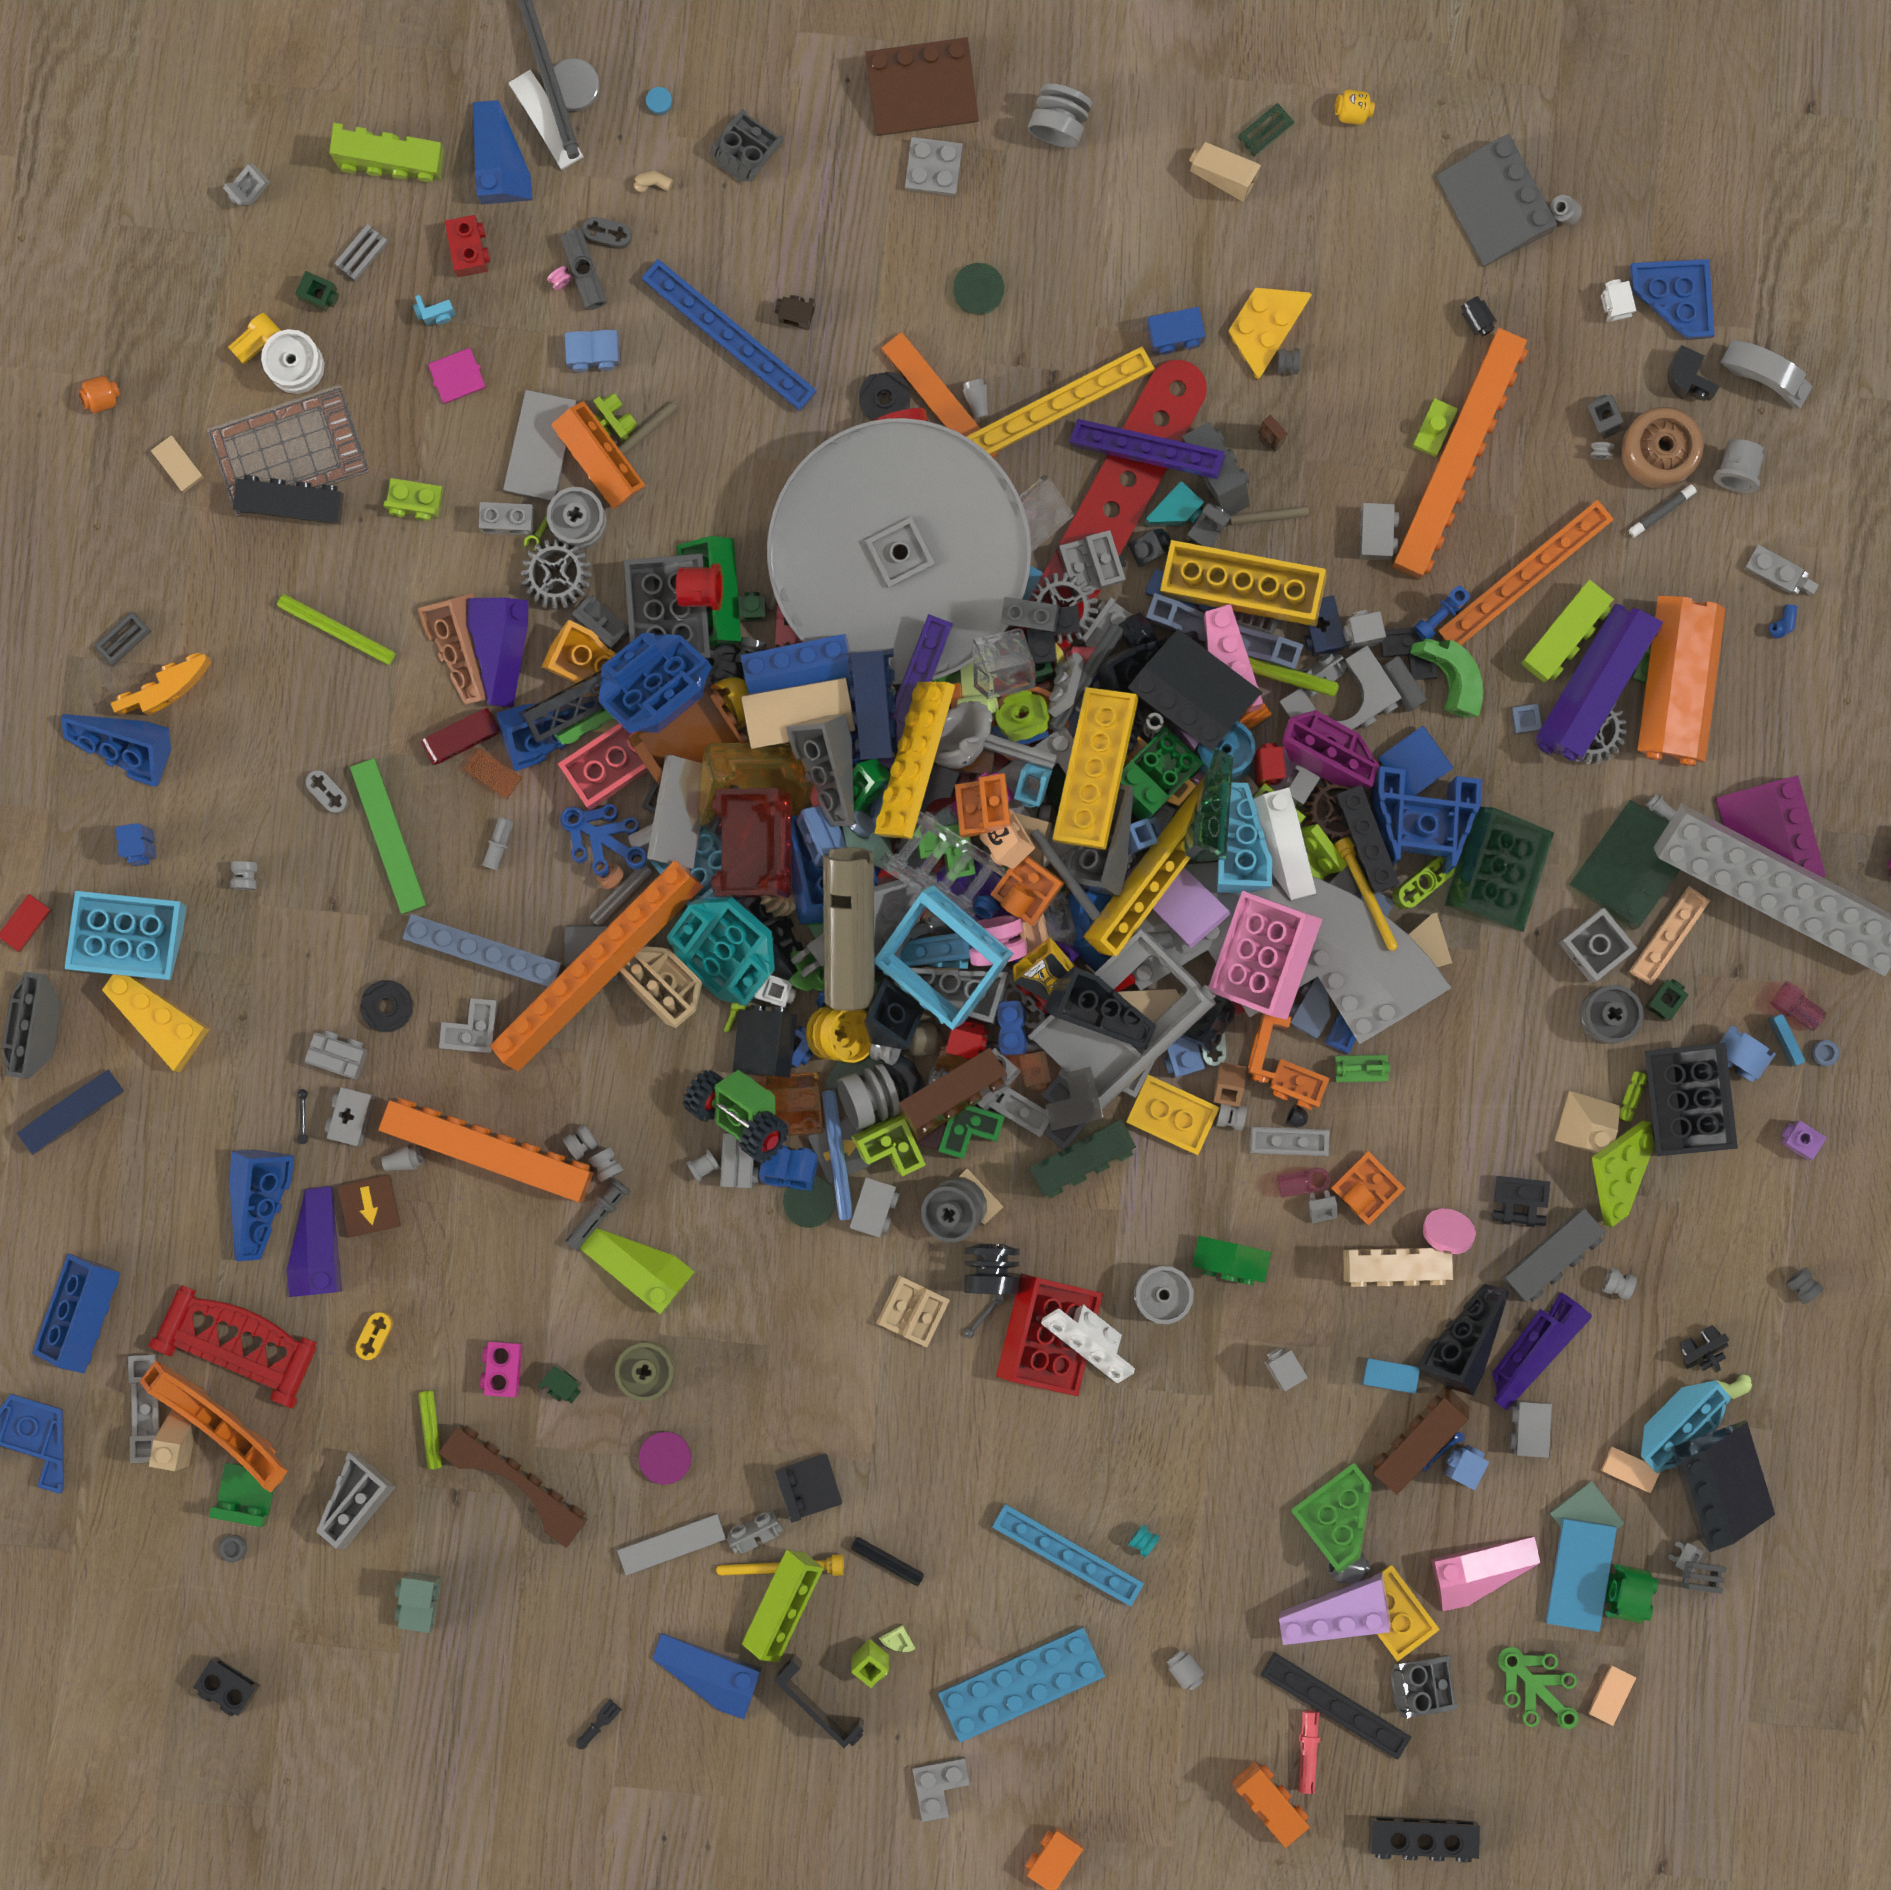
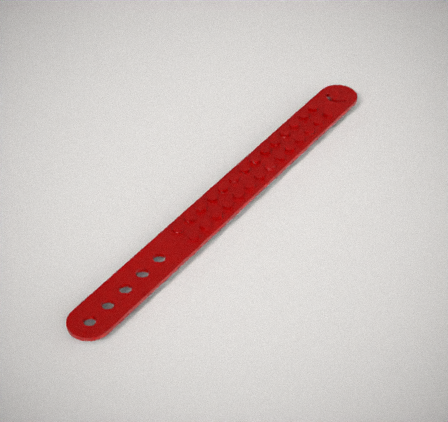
M1170 360L1161 364L1151 375L1122 429L1182 442V436L1189 430L1206 397L1207 385L1202 372L1194 364L1185 360ZM1178 381L1184 384L1186 391L1182 396H1174L1170 393L1169 386L1173 382ZM1165 412L1169 417V423L1163 427L1157 426L1153 422L1155 413ZM1108 455L1059 546L1110 530L1118 556H1120L1167 468ZM1131 472L1135 475L1136 483L1132 487H1125L1121 484L1120 476L1123 473ZM1109 502L1116 503L1120 509L1119 514L1113 518L1107 517L1103 511L1105 504ZM1057 549L1038 582L1043 588L1047 586L1043 578L1047 577L1053 583L1054 573L1058 574L1060 581L1063 580L1065 572ZM1069 587L1056 588L1062 598L1069 599L1072 597ZM1036 588L1033 591L1037 595L1041 592ZM1101 589L1094 591L1088 598H1097ZM1048 593L1043 603L1053 604L1051 595ZM1056 596V599L1059 602L1058 605H1060L1059 607H1067L1070 605L1068 602L1064 604L1063 601H1059ZM1030 597V599H1029V601H1035V602H1036V600H1037V599H1034V598H1032V597ZM1083 601L1077 605L1079 620H1081L1084 613ZM1014 626L992 666L994 697L997 698V701L1013 689L1031 686L1016 642L1017 637L1027 634V627ZM1072 634L1073 641L1076 637L1075 634ZM1055 636L1056 644L1062 649L1064 656H1066V651L1069 650L1072 643H1068L1066 636H1063L1062 644H1058L1057 636ZM1050 663V664H1051V667H1052V669H1053V678H1054V676H1055V674H1056V672H1055V666H1056V665H1055V663ZM1052 679L1033 686L1047 690ZM996 753L993 773L1003 769L1009 759L1002 754ZM962 774L958 784L974 782V780L970 779V774ZM956 792L950 798H940L934 800L929 805L925 814L926 829L959 822L958 817L950 807L956 801ZM944 854L932 856L929 867L925 871L895 860L896 867L892 871L881 869L877 877L878 885L928 871L937 874L946 865ZM927 909L924 911V913L922 914V916L919 918V919H920L919 922H920L921 919L923 918V916H924V914L926 913Z

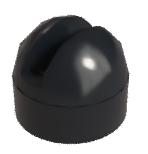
M1293 1105L1288 1113L1286 1124L1296 1128L1302 1127L1308 1122V1114L1303 1108Z

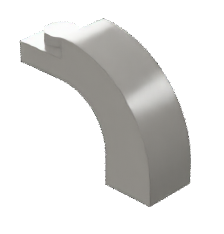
M1732 340L1721 360V363L1734 376L1750 378L1769 386L1793 408L1801 409L1813 387L1805 379L1807 374L1795 364L1768 349L1751 343Z

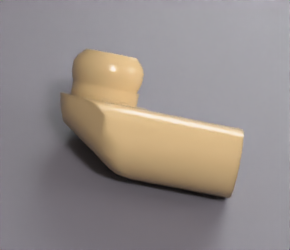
M652 170L638 174L635 177L634 188L639 192H645L648 186L656 185L669 191L674 180Z

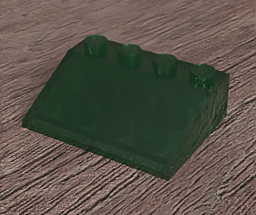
M1629 800L1569 885L1601 908H1605L1609 914L1630 929L1640 928L1680 872V869L1659 859L1653 848L1669 822Z
M1480 806L1473 820L1470 833L1464 842L1445 906L1524 932L1554 832L1494 807Z

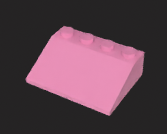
M1242 891L1208 987L1216 995L1267 1015L1287 1020L1323 919Z

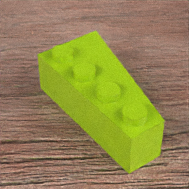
M333 122L329 153L342 172L356 173V170L366 171V174L371 176H382V173L391 174L396 179L417 177L422 182H433V179L441 180L444 148L441 142L406 136L404 141H402L400 137L393 133L382 132L379 136H376L366 131V128L356 127L354 131L343 130V124Z

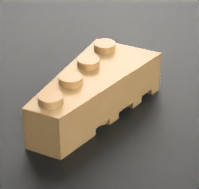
M1435 1248L1343 1249L1344 1281L1351 1282V1287H1366L1367 1282H1377V1286H1393V1281H1403L1404 1286L1420 1285L1419 1281L1430 1280V1285H1446V1280H1453L1451 1251L1445 1250L1441 1252Z

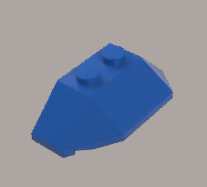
M1083 889L1101 914L1110 902L1111 895ZM1070 891L1065 897L1068 935L1072 940V945L1081 953L1078 958L1096 972L1112 956L1100 954L1083 937L1094 921H1092Z

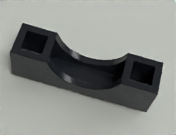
M935 762L933 763L914 831L926 829L925 814L927 808L934 800L950 798L955 794V784L959 783L963 769H950L937 765ZM915 832L912 839H897L893 852L897 853L895 860L925 871L929 867L932 857L922 859L918 857Z

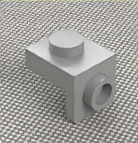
M247 164L233 183H226L223 189L228 193V197L233 203L240 206L253 205L270 181L254 164Z

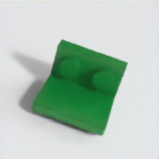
M225 1463L217 1504L211 1507L209 1518L263 1527L268 1524L274 1490L269 1492L264 1489L243 1465Z

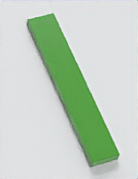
M373 758L351 766L350 769L401 914L403 915L426 907L427 904L376 759Z

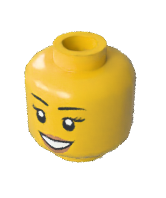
M1346 89L1342 95L1339 94L1337 96L1335 115H1338L1339 120L1343 123L1363 125L1367 118H1372L1375 104L1371 102L1369 93Z

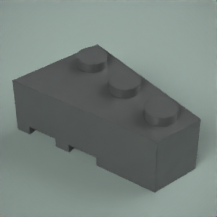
M1208 422L1183 435L1182 440L1184 443L1225 452L1226 457L1218 479L1198 475L1203 478L1209 488L1207 493L1210 498L1214 497L1219 507L1229 515H1234L1249 507L1247 489L1249 478L1243 468L1239 470L1236 466L1237 459L1231 449L1227 450L1223 445L1225 440L1220 430H1214L1211 423Z

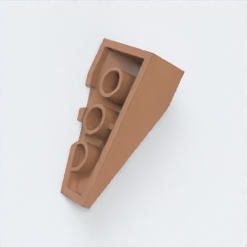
M474 593L457 596L418 608L425 634L429 641L434 640L440 651L437 655L441 662L446 661L451 670L450 679L464 704L485 700V692L480 677L482 672L478 657L474 655L473 649L475 645L471 633H468L466 626L467 599L475 598Z

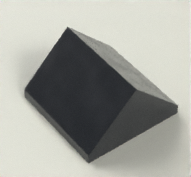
M885 978L881 980L864 1020L871 1044L906 1050L911 1044L925 1009L918 1001Z

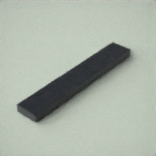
M1273 1652L1260 1674L1397 1760L1412 1738L1409 1734L1276 1652Z

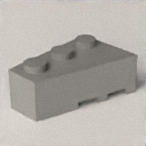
M354 1452L347 1453L346 1463L341 1475L337 1478L336 1488L331 1500L328 1501L316 1531L335 1549H346L396 1488L394 1484L362 1456Z

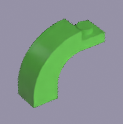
M1424 639L1422 642L1413 643L1410 654L1437 664L1446 675L1448 695L1444 711L1465 719L1478 717L1483 701V682L1479 668L1470 653L1453 640L1438 642L1432 639Z

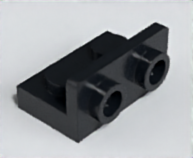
M1216 995L1214 998L1216 1004L1181 1036L1186 1040L1201 1045L1209 1053H1212L1214 1048L1220 1044L1222 1034L1228 1024L1233 1021L1236 1008L1230 1000Z

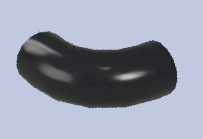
M902 1054L899 1055L895 1064L889 1065L884 1063V1067L899 1088V1102L924 1088L923 1077L915 1064Z

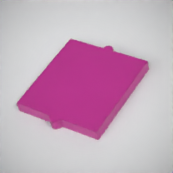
M471 348L428 364L434 378L433 385L438 388L444 404L486 388L479 371L481 366L476 363Z

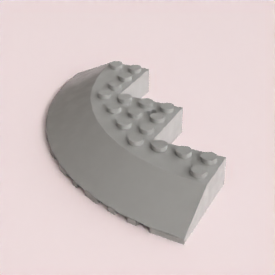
M1218 862L1188 864L1184 867L1229 910L1230 916L1191 949L1152 910L1133 936L1140 929L1148 933L1170 931L1174 946L1169 947L1166 951L1181 966L1207 950L1217 964L1241 894L1217 893ZM1272 873V888L1249 892L1323 919L1299 987L1318 976L1359 1044L1451 989V986L1432 959L1405 931L1384 915L1398 945L1395 951H1390L1380 934L1366 902L1348 891L1313 877L1316 894L1290 901ZM1155 956L1145 959L1132 972L1135 977V983L1140 991L1171 973ZM1242 1005L1249 1018L1259 1012Z

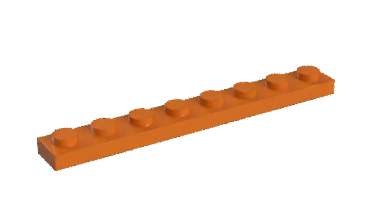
M1597 499L1438 630V635L1443 641L1453 640L1462 646L1610 524L1614 518Z

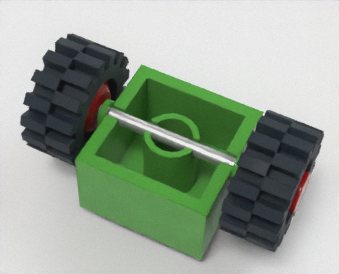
M705 1070L703 1075L700 1073L697 1075L696 1081L692 1079L690 1082L692 1084L691 1087L687 1086L686 1088L688 1093L683 1095L685 1100L683 1105L688 1112L705 1122L715 1118V1123L741 1141L739 1143L741 1150L759 1163H765L766 1160L770 1161L772 1155L776 1156L778 1154V1149L782 1150L784 1147L782 1143L787 1141L786 1135L789 1134L787 1129L789 1127L786 1122L775 1115V1095L771 1091L766 1090L751 1077L746 1076L739 1070L725 1079L712 1070H709V1072Z

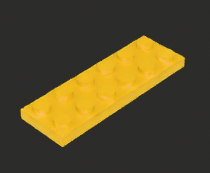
M917 682L912 692L909 712L905 717L902 737L897 745L896 758L890 770L889 783L883 794V804L880 814L876 819L874 834L882 837L912 839L955 685L948 682Z
M1085 688L1052 838L1054 842L1106 850L1139 698L1137 694Z

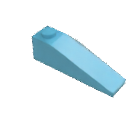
M1221 782L1217 893L1241 894L1242 891L1249 893L1272 888V857L1258 819L1249 784Z

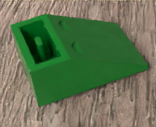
M1167 727L1122 772L1120 784L1134 787L1132 813L1140 821L1146 818L1149 820L1203 764Z

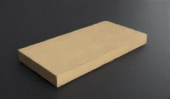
M846 677L741 696L751 749L790 742L786 729L787 726L823 716L845 714L849 731L855 730Z

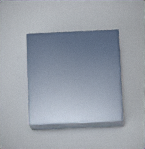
M1538 704L1511 708L1515 734L1540 731L1542 725Z

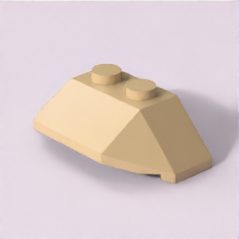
M643 947L618 972L631 989L665 1024L677 1028L696 1011L702 981L670 949Z

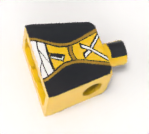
M1049 937L1013 965L1014 982L1048 1001L1053 986L1073 967V964Z

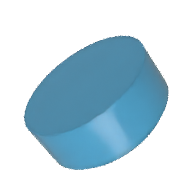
M655 87L648 92L646 104L653 114L663 115L671 109L672 97L667 89Z

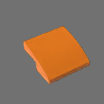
M1005 773L978 777L979 781L955 784L959 831L962 838L986 834L1011 826Z

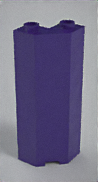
M1615 603L1537 734L1535 743L1539 744L1538 748L1549 755L1552 753L1558 755L1562 751L1561 755L1570 761L1575 762L1579 760L1582 762L1588 748L1654 637H1657L1663 624L1661 620L1640 609L1632 608L1629 612L1625 610L1623 605Z

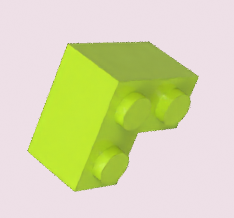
M900 1114L895 1117H889L887 1120L881 1121L851 1136L861 1159L867 1165L889 1155L895 1171L902 1177L926 1165L905 1118Z

